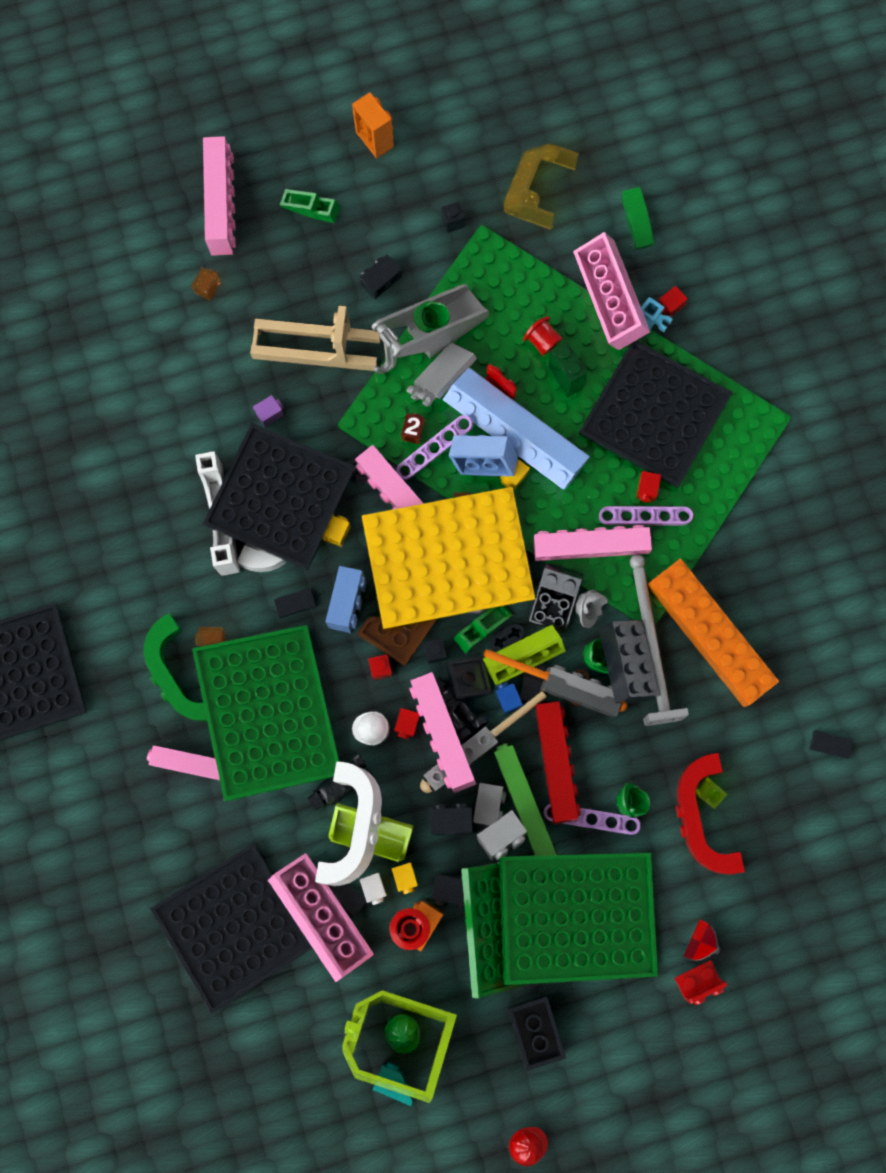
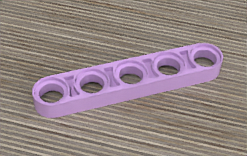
M465 415L456 418L401 462L396 469L398 475L402 479H410L451 447L452 441L445 440V433L451 430L454 436L466 435L473 428L472 419ZM462 419L469 421V427L465 430L459 426V422ZM433 442L439 444L440 449L437 453L430 451V445ZM418 454H422L425 457L422 465H418L415 462V457ZM405 465L410 468V474L406 477L400 471Z
M607 506L602 508L599 513V521L604 525L685 526L693 519V512L688 507ZM624 511H628L631 513L632 519L625 521L622 519L621 514ZM644 511L649 512L651 519L644 521L640 514ZM603 512H611L613 518L609 521L604 520L602 517ZM661 512H668L670 519L668 521L661 520L659 516ZM680 512L688 513L689 519L687 521L680 520Z
M549 804L544 809V817L548 821L553 822L552 818L547 815V810L550 808ZM580 808L581 816H578L576 822L562 823L628 835L636 834L640 830V822L637 818ZM590 813L597 816V823L594 825H590L586 821V817ZM608 817L616 819L617 825L614 828H609L606 825ZM628 820H633L636 823V829L632 832L626 829L625 824Z

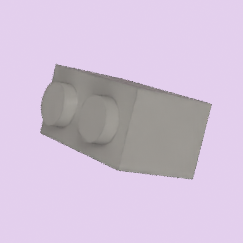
M479 783L473 823L490 826L502 818L503 812L499 811L500 803L504 804L506 797L503 787Z

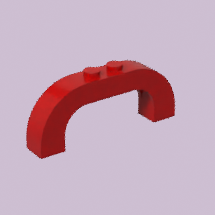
M719 753L706 755L689 764L682 772L677 784L676 796L678 806L675 808L677 817H681L682 826H680L682 838L685 837L687 847L693 858L707 870L719 874L743 873L745 870L741 852L719 854L714 852L705 841L696 801V787L704 777L723 773Z

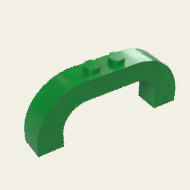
M168 613L151 627L145 639L144 658L152 674L150 679L155 686L159 685L162 692H160L163 700L165 702L169 701L178 713L194 721L207 722L203 702L196 703L187 698L164 660V649L167 643L183 632L174 617Z

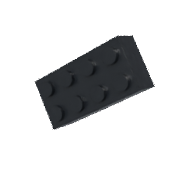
M612 621L598 628L615 704L646 702L660 696L643 621Z

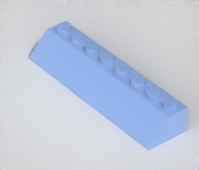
M468 368L454 382L443 398L445 402L461 414L470 417L473 423L489 435L508 437L520 458L563 490L569 487L590 457L471 368Z

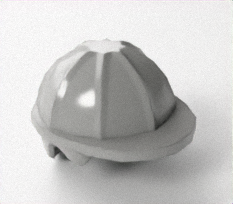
M596 590L587 591L579 595L575 603V611L580 616V623L585 628H591L595 624L598 616L602 615V606L608 602L607 598Z

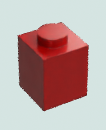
M677 286L673 287L658 300V303L664 307L662 315L671 318L685 307L688 298Z
M642 471L636 498H640V501L647 503L655 501L661 475Z
M387 654L368 658L373 680L392 676Z
M401 708L394 730L395 733H398V737L409 740V737L414 738L420 718L419 713Z

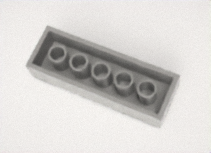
M511 810L477 834V838L491 861L493 859L499 861L500 857L507 855L510 847L514 850L523 844L527 831Z

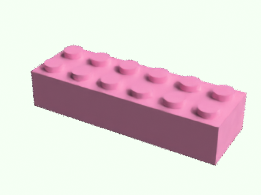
M225 136L203 138L205 241L211 256L232 255L233 248L236 247V239L233 236L236 226L232 214H235V204L232 203V197H235L234 186H232L234 170L231 168V164H234V156L231 153V146L227 144Z
M604 232L574 250V255L608 343L617 350H620L650 333L651 331L614 239Z
M305 853L273 874L268 881L335 982H337L372 957L374 953L329 886L315 882L317 869Z

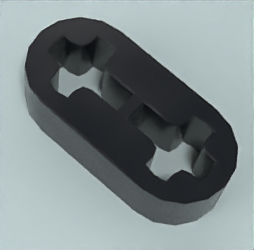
M513 624L496 634L491 639L493 651L498 652L522 640L524 636L523 627ZM512 629L520 630L518 638L513 636L509 639L508 636L512 634ZM506 638L507 641L503 643V648L494 646L496 639L501 641Z

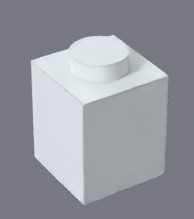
M380 873L359 879L367 903L372 901V904L375 905L384 901L383 897L387 896Z

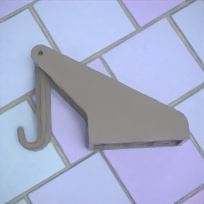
M462 284L377 320L372 325V329L374 332L378 331L380 333L379 337L384 342L386 362L381 367L376 366L374 371L377 374L389 372L396 366L398 357L425 352L431 359L444 350L450 342H455L487 319L489 311L480 304L469 290L468 285ZM436 301L448 308L450 313L449 322L444 327L430 333H425L415 325L414 311L421 303ZM408 326V332L414 340L401 345L399 338L391 329Z

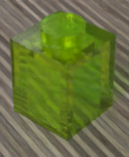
M709 777L696 790V794L714 809L727 795Z

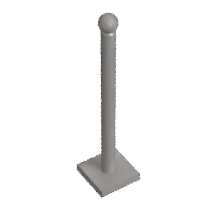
M637 554L630 558V566L634 569L633 574L641 617L660 696L656 697L659 712L648 714L643 719L644 726L683 721L689 715L688 708L670 710L645 569L643 568L645 559Z

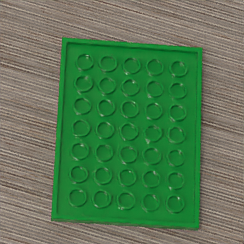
M307 625L192 648L224 802L334 777L336 763L339 762Z
M651 853L511 856L499 858L504 985L658 977Z

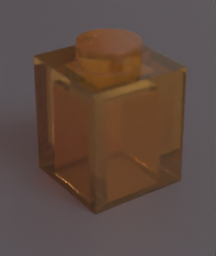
M202 267L191 287L194 293L210 301L221 281L217 272Z
M199 627V633L195 635V642L198 644V647L225 642V630L222 627Z

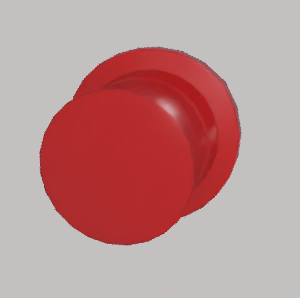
M549 316L535 322L523 338L524 342L529 340L542 357L551 352L563 340V337L549 323L551 319Z
M406 908L397 912L390 923L392 940L397 946L405 950H414L423 946L430 934V923L426 915L414 908Z

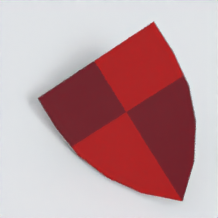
M699 920L683 956L694 961L703 960L712 954L720 952L718 939L713 927L702 920Z

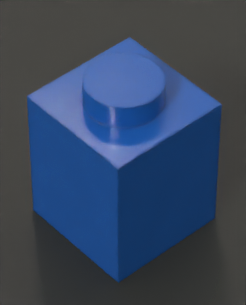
M506 682L497 687L498 690L495 691V694L504 714L523 706L514 683L509 685Z

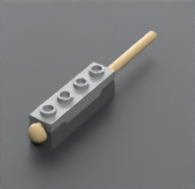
M541 691L493 730L489 731L484 727L461 745L469 766L498 744L495 739L496 736L546 698L544 692ZM438 764L423 775L427 781L422 780L420 788L425 793L432 792L431 787L437 792L446 785L444 777H447L445 770L441 771Z

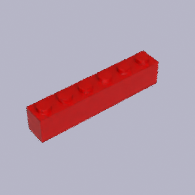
M560 702L537 704L535 710L553 825L576 822L578 816H581L580 805L575 802V796H578L576 784L572 783V776H575L573 764L569 765L568 757H571L570 745H566L565 738H568L567 726H563L562 721L565 718L564 707H560Z

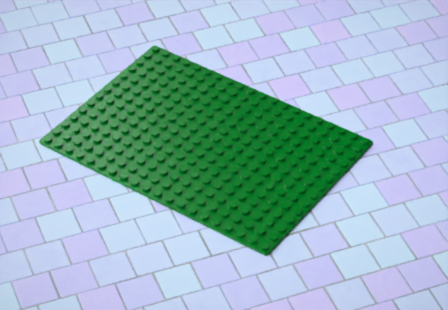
M481 225L428 298L459 285L467 284L469 290L480 304L489 311L487 319L453 342V344L476 356L477 359L469 368L485 378L489 364L493 367H498L502 371L503 377L515 383L517 389L516 402L590 456L569 487L564 490L518 456V459L530 468L526 478L516 490L513 489L525 550L534 555L533 538L540 531H548L550 534L556 533L558 530L576 532L575 530L577 529L595 531V528L605 527L606 530H613L617 526H625V529L633 528L631 525L602 524L599 521V513L602 508L607 506L688 507L693 512V519L688 525L644 526L650 527L652 550L649 554L640 555L645 559L643 568L645 569L647 584L680 558L692 571L791 417L666 338L650 330V333L636 341L733 393L679 488L677 489L660 479L655 501L649 503L640 501V498H636L639 478L644 470L579 435V431L630 344L617 350L608 343L587 289ZM546 316L551 318L549 323L553 329L563 337V340L555 348L568 341L587 371L584 388L567 397L548 367L551 352L542 357L529 340L523 341L529 328ZM408 327L399 338L401 345L414 340L408 332ZM425 352L398 357L396 366L389 372L384 374H377L375 372L338 423V428L368 448L373 445L386 460L398 466L456 418L463 415L443 400L447 392L440 399L435 398L432 404L427 407L422 404L423 401L421 399L417 401L412 399L411 396L413 394L406 391L409 386L415 385L414 381L441 352L431 359ZM386 357L379 367H381L386 362ZM412 417L420 421L417 428L410 430L417 432V435L405 433L407 428L416 424L414 420L411 423L408 422ZM462 419L459 422L460 428L463 430L467 429L469 421ZM473 423L472 430L466 434L469 436H491L475 423ZM451 430L447 431L444 435L445 440L452 441L454 433ZM433 442L430 445V451L432 453L439 451V444ZM450 448L413 476L446 499L453 498V492L477 494L507 488L502 484L501 476L460 475L449 457ZM418 454L415 457V462L418 465L424 463L425 457L422 454ZM405 465L401 468L403 471L410 474V468ZM605 511L602 517L604 520L609 521L613 518L611 512ZM624 511L621 514L622 519L625 521L632 519V515L628 511ZM644 511L640 514L644 521L651 519L649 512ZM663 511L659 515L663 521L670 519L668 512ZM683 511L679 513V518L682 521H687L689 515ZM633 555L543 561L546 564H554L584 574L581 583L583 588L588 591L596 590L607 598L609 605L632 620H642L633 574L634 569L630 566V558ZM648 588L656 626L666 609Z

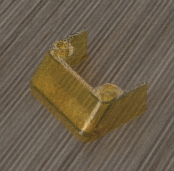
M545 144L526 150L523 153L504 199V211L508 215L552 229L555 213L538 208L540 202L539 195L529 190L541 160L576 170L579 153L554 144Z

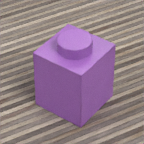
M272 395L253 406L256 415L264 427L284 416L282 409H284L279 399L275 400Z

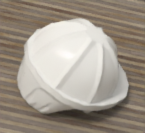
M368 712L356 718L352 731L354 737L361 743L377 745L387 739L390 733V726L383 714Z

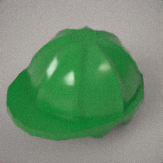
M426 301L416 307L414 322L419 330L430 333L446 326L450 319V313L444 304L436 301Z
M596 639L584 647L583 661L590 670L608 674L601 639Z
M626 783L618 792L616 805L622 814L630 818H636L649 811L650 799L649 795L639 789L638 786L633 783Z
M397 1013L387 1022L384 1035L392 1049L404 1054L416 1049L420 1041V1031L413 1017L406 1013Z

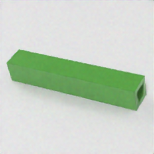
M508 744L497 747L494 756L521 824L527 831L526 836L534 856L556 855L513 745L508 746Z

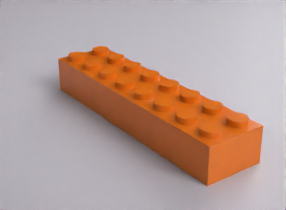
M681 558L647 584L650 591L743 707L751 705L779 682Z

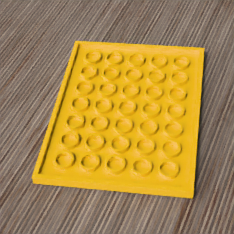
M513 487L362 515L383 629L535 600Z

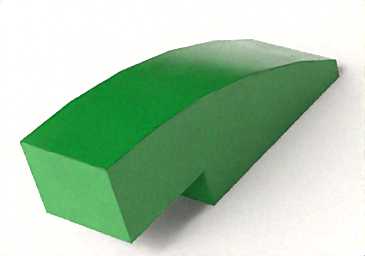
M636 187L622 191L621 200L626 212L625 218L636 250L654 245L650 220L641 188Z
M285 189L280 202V206L287 210L335 223L341 208L335 199L322 198L317 193Z
M505 606L490 608L477 617L470 625L458 632L454 641L466 654L513 615Z

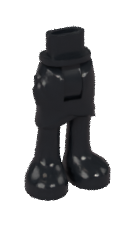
M441 677L435 679L451 721L458 731L457 736L461 744L470 739L474 733L458 716L457 710L466 718L475 733L479 732L489 720L485 716H476L466 705L465 699L454 701L451 685L448 682H444Z
M358 752L352 755L351 764L362 769L367 767ZM369 768L365 769V770H366L368 773H370V774L373 776V778L375 779V777H374V775L372 774V772L370 771V769H369ZM334 777L328 778L313 790L314 793L307 797V799L316 811L322 806L325 808L339 803L344 796L354 790V787L336 783L333 781Z

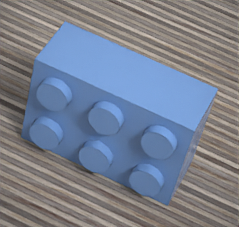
M465 434L453 436L449 457L460 475L514 476L518 455L508 437L503 435L469 436Z
M339 566L325 621L329 629L351 633L352 629H356L358 622L356 612L357 610L360 611L362 605L360 595L361 592H365L367 581H365L366 577H364L361 570Z

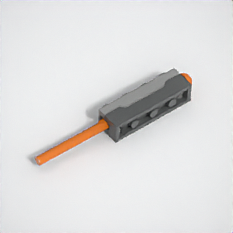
M488 649L484 652V657L544 679L540 689L543 692L610 717L617 716L618 712H623L628 707V703L615 704L612 687L610 685L608 687L602 686L598 680L590 679L589 681L583 679L582 674L572 672V674L567 673L565 668L557 665L547 668V671H543Z

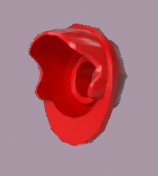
M538 1127L522 1128L516 1131L509 1141L510 1155L516 1163L522 1166H532L544 1156L548 1147L547 1136Z

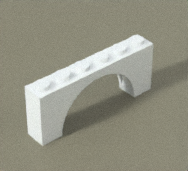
M215 452L195 455L198 474L206 492L209 509L225 478L223 464ZM213 530V547H210L213 567L221 576L239 573L240 568L237 563L238 555L235 539Z

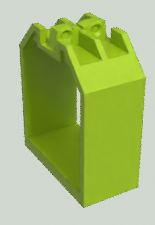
M383 990L357 1003L352 1014V1020H347L345 1034L347 1035L342 1045V1052L354 1077L430 1103L435 1092L457 1015ZM383 1002L445 1023L425 1091L358 1069L353 1056L369 1008Z

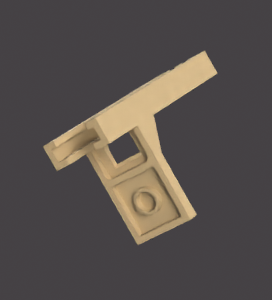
M338 306V312L334 313V326L255 319L250 354L252 359L374 371V368L377 366V357L345 354L346 342L350 340L380 343L381 338L378 331L350 328L346 306ZM262 332L330 338L336 353L258 346V335H261Z

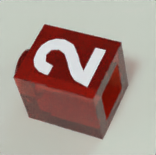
M406 413L401 432L402 441L420 445L425 427V418L422 415Z

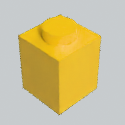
M518 459L514 476H501L502 484L507 488L513 487L516 490L529 474L530 468Z
M337 515V517L333 516L324 535V540L342 547L350 529V523L347 522L348 519Z
M412 863L392 868L398 892L403 891L404 894L414 892V887L418 886Z

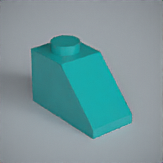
M388 1062V1064L383 1063L378 1076L407 1085L403 1072L399 1070L398 1065ZM374 1085V1091L409 1106L412 1105L413 1097Z

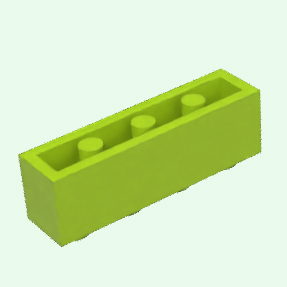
M550 625L496 653L535 667L566 652L560 635L553 625ZM483 658L487 671L496 686L523 673L521 670L490 658Z

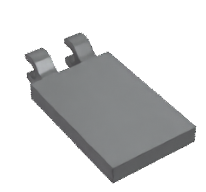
M450 342L414 381L415 385L409 386L406 391L413 394L411 396L412 399L416 401L421 399L423 401L422 404L429 407L435 398L440 399L449 390L454 382L477 358L473 353Z

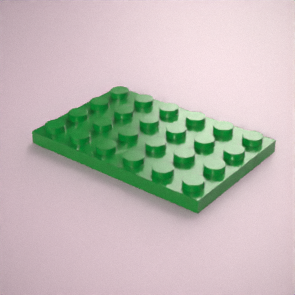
M499 862L462 868L472 998H482L528 985H504Z

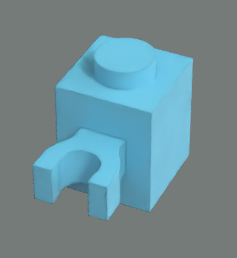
M650 297L641 307L650 330L656 324L659 330L664 332L667 327L662 322H667L670 325L673 320L669 316L662 315L664 307Z

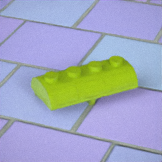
M341 803L336 804L328 836L331 842L351 847L357 813L356 808ZM382 816L377 831L378 841L373 854L397 862L404 860L414 825Z

